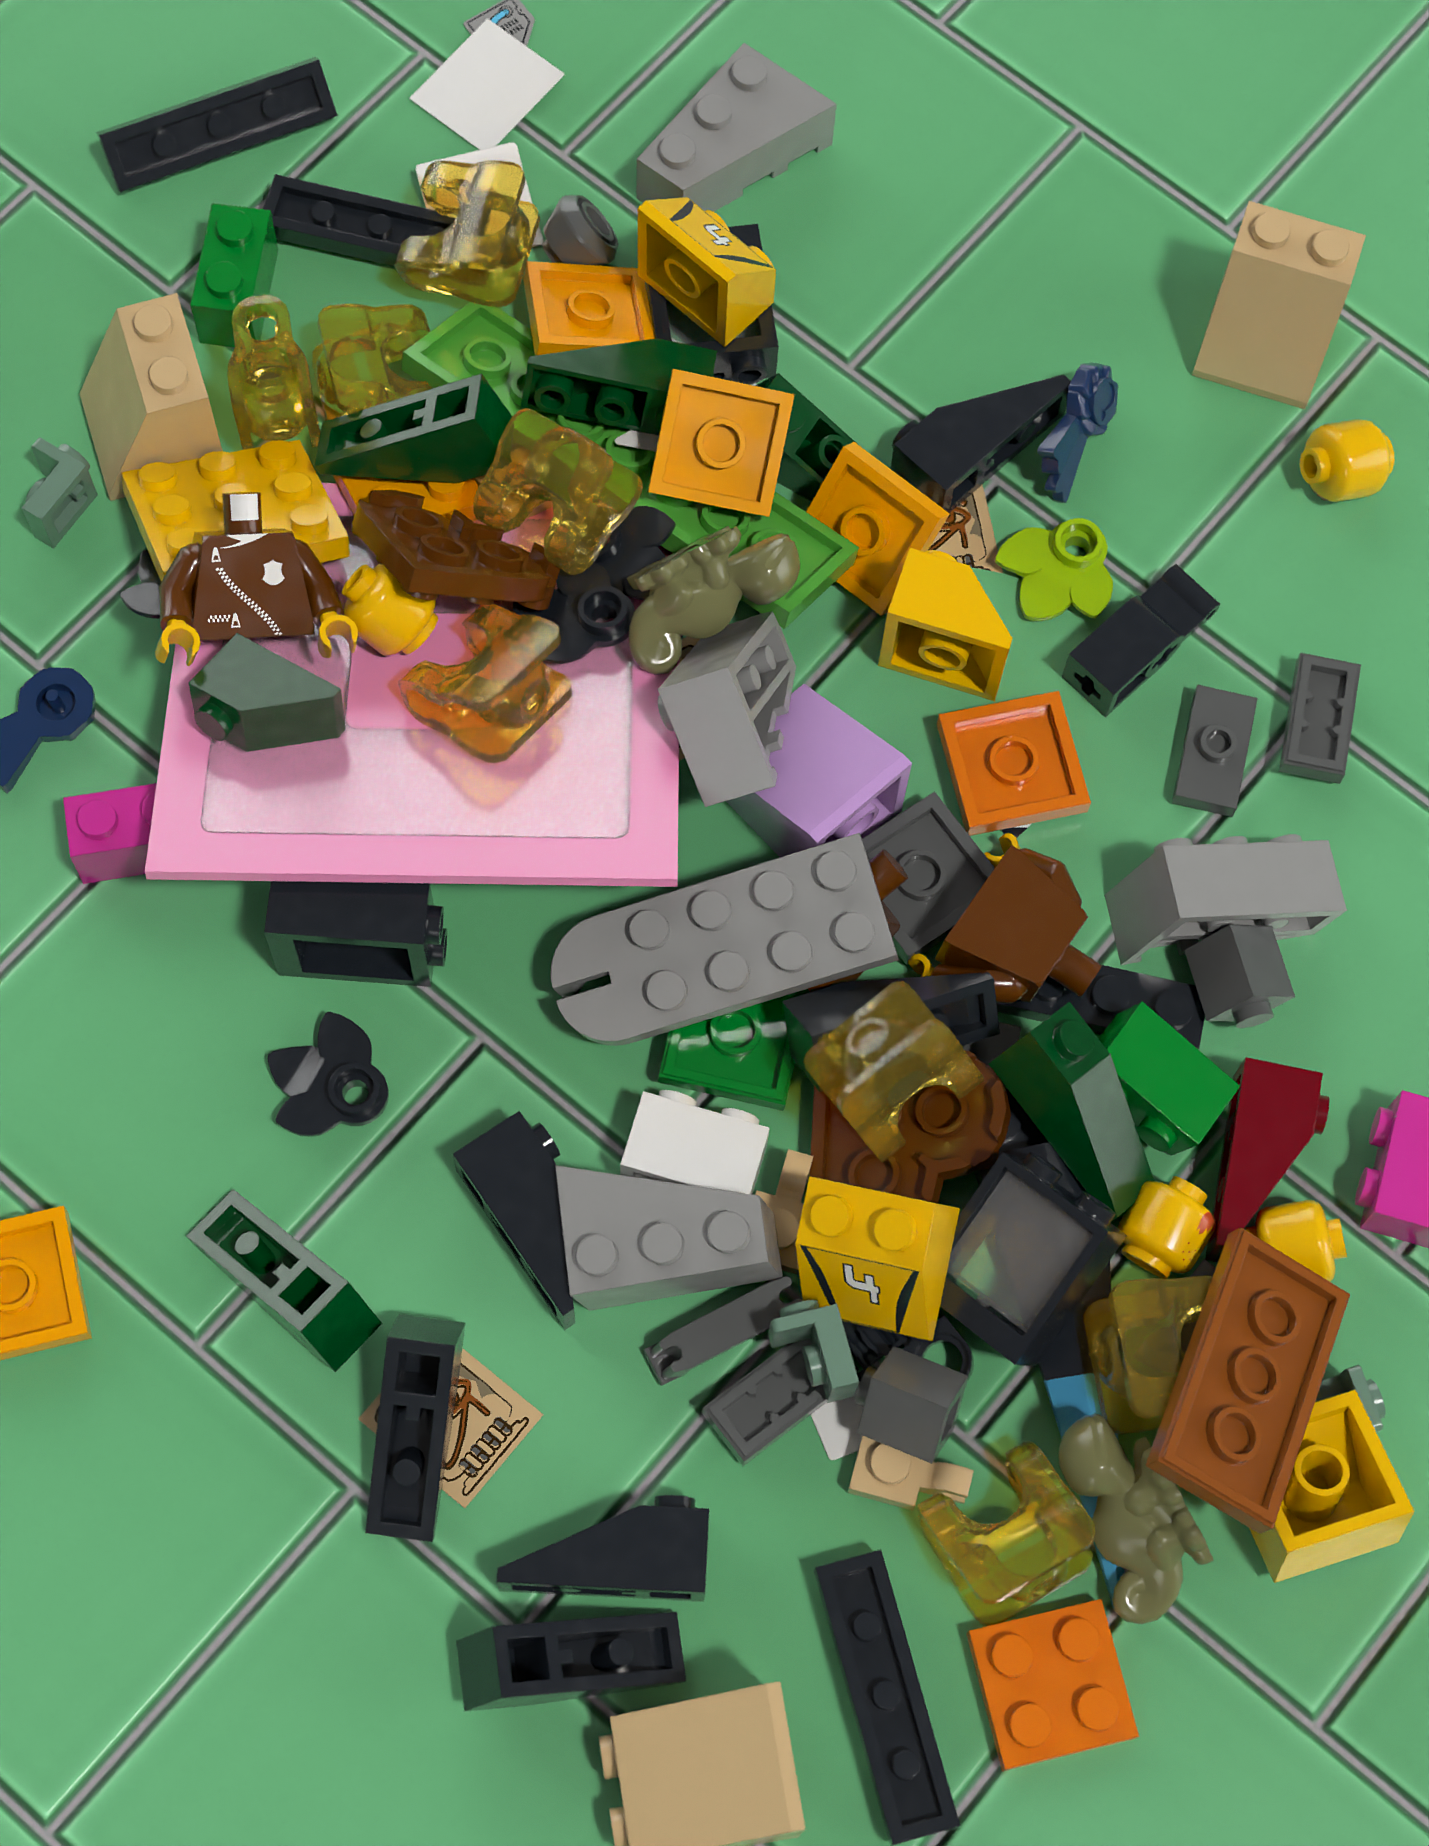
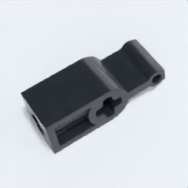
M1175 564L1141 596L1136 595L1127 601L1069 653L1062 678L1106 718L1172 657L1186 638L1218 611L1220 603L1182 568Z

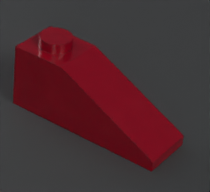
M1245 1057L1236 1071L1233 1080L1240 1087L1229 1101L1212 1215L1216 1220V1228L1207 1243L1206 1260L1219 1261L1228 1234L1240 1227L1245 1228L1313 1137L1314 1133L1320 1135L1323 1133L1329 1111V1096L1320 1095L1323 1073Z

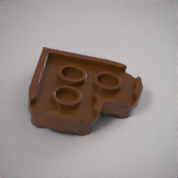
M374 490L371 492L368 503L361 499L358 501L352 522V533L362 539L376 555V560L391 572L401 584L402 590L407 594L423 600H436L439 595L459 596L480 605H492L495 600L515 601L525 607L536 610H546L549 608L561 565L556 557L540 544L534 542L530 553L516 545L503 542L501 539L504 529L474 523L455 509L450 520L438 513L423 509L422 505L425 497L418 494L397 490Z
M957 1048L918 1060L920 1075L916 1083L908 1091L898 1096L888 1097L879 1093L875 1085L877 1074L819 1092L814 1086L811 1156L814 1157L809 1174L811 1177L938 1203L944 1180L966 1176L976 1170L988 1169L997 1161L999 1148L1006 1139L1011 1118L1007 1091L989 1065L977 1059L972 1052Z

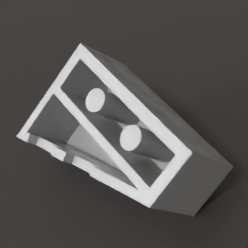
M743 43L637 158V199L644 203L646 200L688 197L704 211L711 210L714 212L743 196V189L769 174L774 178L787 171L788 163L813 149L818 153L831 146L833 143L837 104Z
M773 611L728 624L721 632L714 636L700 639L658 688V709L661 719L668 730L675 732L705 807L775 787L777 772L774 766L771 767L769 757L771 752L782 749L784 736L780 729L776 731L774 729L777 716L787 714L789 711L796 665Z
M1296 834L1283 835L1267 842L1248 843L1247 838L1243 836L1227 837L1213 844L1193 845L1192 840L1189 838L1167 840L1158 844L1154 848V853L1105 894L1121 965L1141 962V955L1148 949L1176 944L1179 956L1186 955L1184 950L1230 924L1272 926L1276 940L1313 935L1347 911L1329 840L1302 841L1301 836Z
M555 1165L570 1296L589 1311L783 1278L774 1213L758 1195Z

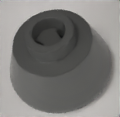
M564 195L560 198L544 226V234L547 240L542 243V246L551 262L598 266L612 263L615 260L618 240L604 215L584 196Z

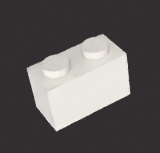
M661 1090L659 1095L643 1091L620 1163V1175L753 1195L767 1148L769 1127L759 1125V1119L756 1116L739 1109L724 1108L721 1113L696 1107V1100L677 1091Z

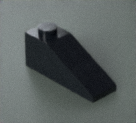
M1063 374L938 407L921 422L912 420L907 423L895 436L892 442L891 470L950 513L1065 414L1068 387L1071 380Z
M988 972L841 982L782 1001L790 1056L819 1092L878 1074L882 1066L895 1057L911 1056L918 1061L1000 1034L994 978Z
M518 1111L454 1152V1163L457 1173L560 1325L566 1330L576 1322L573 1298L570 1296L556 1163L554 1162V1159L560 1156V1152L554 1140L540 1122L530 1127L521 1112Z
M399 1314L387 1336L365 1533L433 1542L458 1390L465 1331L464 1322Z
M656 1496L654 1506L639 1505L497 1568L496 1583L500 1592L704 1602L709 1509L695 1508L696 1499L688 1496Z
M677 1612L491 1626L456 1641L464 1712L529 1706L686 1682Z

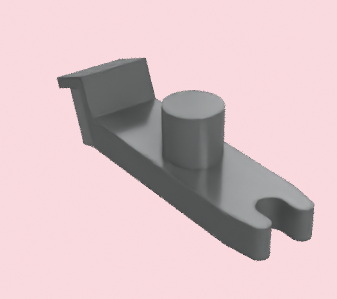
M783 1277L770 1281L679 1328L660 1342L644 1349L643 1352L660 1386L684 1376L691 1369L769 1330L770 1322L780 1318L779 1311L782 1308L802 1302L801 1299H796L790 1303H783L779 1298L782 1291L791 1287V1278Z

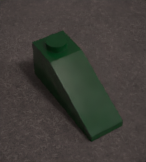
M481 373L322 422L314 467L321 475L459 483L511 468L517 422Z
M1070 1002L989 1063L990 1067L1084 1189L1116 1213L1111 1221L1119 1217L1135 1203L1145 1182L1154 1181L1111 1054Z
M234 1189L186 1236L288 1333L335 1373L383 1324L345 1278Z

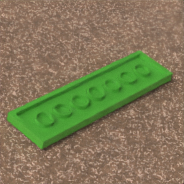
M480 295L403 352L401 370L429 389L482 373L517 422L514 441L516 448L617 516L637 506L654 507L667 514L676 523V527L661 546L671 553H676L698 539L726 526H729L730 529L737 526L741 532V540L737 547L729 554V557L765 538L779 533L789 535L790 539L795 542L800 559V571L793 588L780 599L766 605H757L743 595L741 597L742 601L761 614L773 611L779 626L784 629L855 562L859 550L857 545L777 492L774 493L770 517L648 492L656 451L616 444L615 439L630 431L629 429L520 407L529 356H535L531 329Z

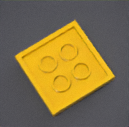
M300 439L288 442L274 440L264 443L261 447L234 452L213 451L204 454L201 458L174 463L153 462L144 465L140 469L121 472L125 497L161 582L180 548L193 542L195 532L224 531L223 493L260 492L262 529L279 528L292 531L295 539L304 541L310 546L320 562L350 557L349 536Z

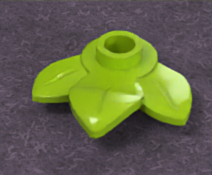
M1083 518L1069 519L1057 525L1053 530L1036 527L1025 528L1009 538L1000 547L996 555L995 563L1024 577L1020 585L1019 604L1023 616L1028 620H1051L1063 614L1071 605L1084 615L1096 618L1106 608L1112 596L1113 580L1103 564L1108 550L1107 541L1099 527L1090 520ZM1072 545L1079 546L1084 549L1086 555H1072L1066 551V548Z

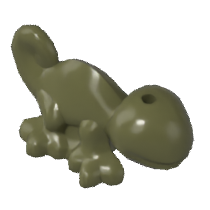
M726 526L627 577L630 586L634 590H650L649 596L635 610L629 627L631 655L640 668L654 675L669 673L677 665L682 654L680 635L695 639H705L721 632L733 618L742 595L757 605L772 603L786 595L793 588L800 571L799 553L795 542L790 539L789 535L779 533L765 538L729 557V554L737 547L741 540V532L737 526L732 529Z
M1097 1413L1090 1416L1085 1415L1075 1421L1064 1433L1059 1445V1466L1068 1485L1074 1492L1081 1496L1097 1497L1092 1521L1094 1542L1106 1560L1128 1570L1120 1577L1114 1587L1112 1599L1114 1612L1125 1622L1142 1625L1156 1621L1169 1610L1179 1595L1183 1582L1181 1557L1184 1552L1189 1554L1198 1565L1207 1564L1214 1559L1176 1484L1145 1466L1152 1448L1147 1438L1144 1437L1137 1440L1134 1445L1135 1467L1133 1470L1116 1435L1104 1417Z

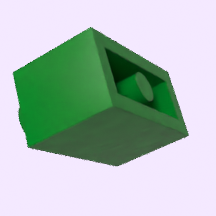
M211 204L190 303L201 344L251 350L259 349L279 250L271 210Z
M1143 1001L1117 1014L1099 1037L1101 1043L1111 1054L1131 1115L1137 1126L1139 1137L1152 1148L1161 1152H1167L1171 1156L1199 1145L1240 1087L1238 1083Z

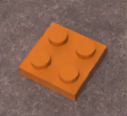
M1059 691L939 714L937 728L964 828L969 836L1088 812L1091 801Z
M1102 1599L967 1632L966 1635L1002 1772L1134 1740L1139 1737Z

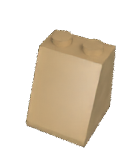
M1249 201L1217 294L1192 376L1305 409L1348 295L1366 235Z
M177 293L117 308L80 391L81 401L110 501L125 497L121 472L140 469L144 465L153 462L174 463L201 458L209 452L222 451L208 394Z
M780 1681L611 1716L612 1734L599 1736L605 1780L619 1777L623 1806L609 1809L615 1846H752L798 1838L805 1830Z

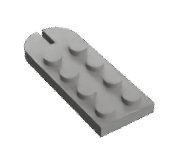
M860 833L585 919L569 930L558 944L551 964V983L553 989L563 998L556 1001L561 1014L577 1032L593 1042L618 1046L634 1043L898 961L899 958ZM606 975L610 976L611 984L578 994V991L582 989L587 981Z

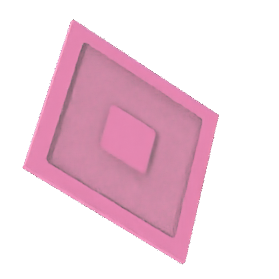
M322 483L349 536L350 557L321 562L332 578L344 611L348 598L342 594V589L347 580L360 566L367 564L373 569L380 563L376 560V555L362 539L352 533L354 515L337 483ZM556 487L557 492L575 502V505L573 506L557 497L556 506L505 529L488 508L486 516L475 518L471 521L504 529L501 541L516 545L530 553L534 542L552 553L557 559V556L560 554L571 555L568 544L573 524L579 517L591 511L612 512L575 487ZM601 538L596 541L592 551L603 548L610 538ZM661 545L658 547L666 557L673 554ZM439 595L434 609V613L438 616V622L434 630L418 649L407 655L402 651L393 655H382L359 636L355 652L351 653L347 639L340 635H332L328 637L332 647L331 658H324L320 655L317 645L320 627L315 624L314 635L247 638L341 688L346 730L339 738L247 752L225 739L223 741L215 740L200 729L194 718L189 682L230 639L200 641L199 650L190 666L186 665L187 652L185 649L175 644L145 865L146 879L678 887L679 741L675 732L668 730L661 719L658 709V688L680 664V658L677 665L669 673L654 675L641 669L633 659L628 637L623 642L614 646H596L585 657L574 662L565 664L546 662L535 657V648L540 637L525 630L518 621L513 611L514 601L495 600L492 605H480L459 596ZM628 597L633 603L635 610L644 601ZM599 618L596 622L605 623L612 621L613 618L609 620ZM487 655H496L503 662L502 680L491 696L480 700L474 697L470 690L472 673L481 659Z

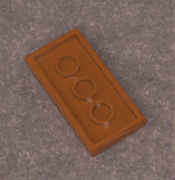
M1240 1227L1229 1233L1145 1466L1257 1533L1261 1534L1272 1530L1350 1294Z

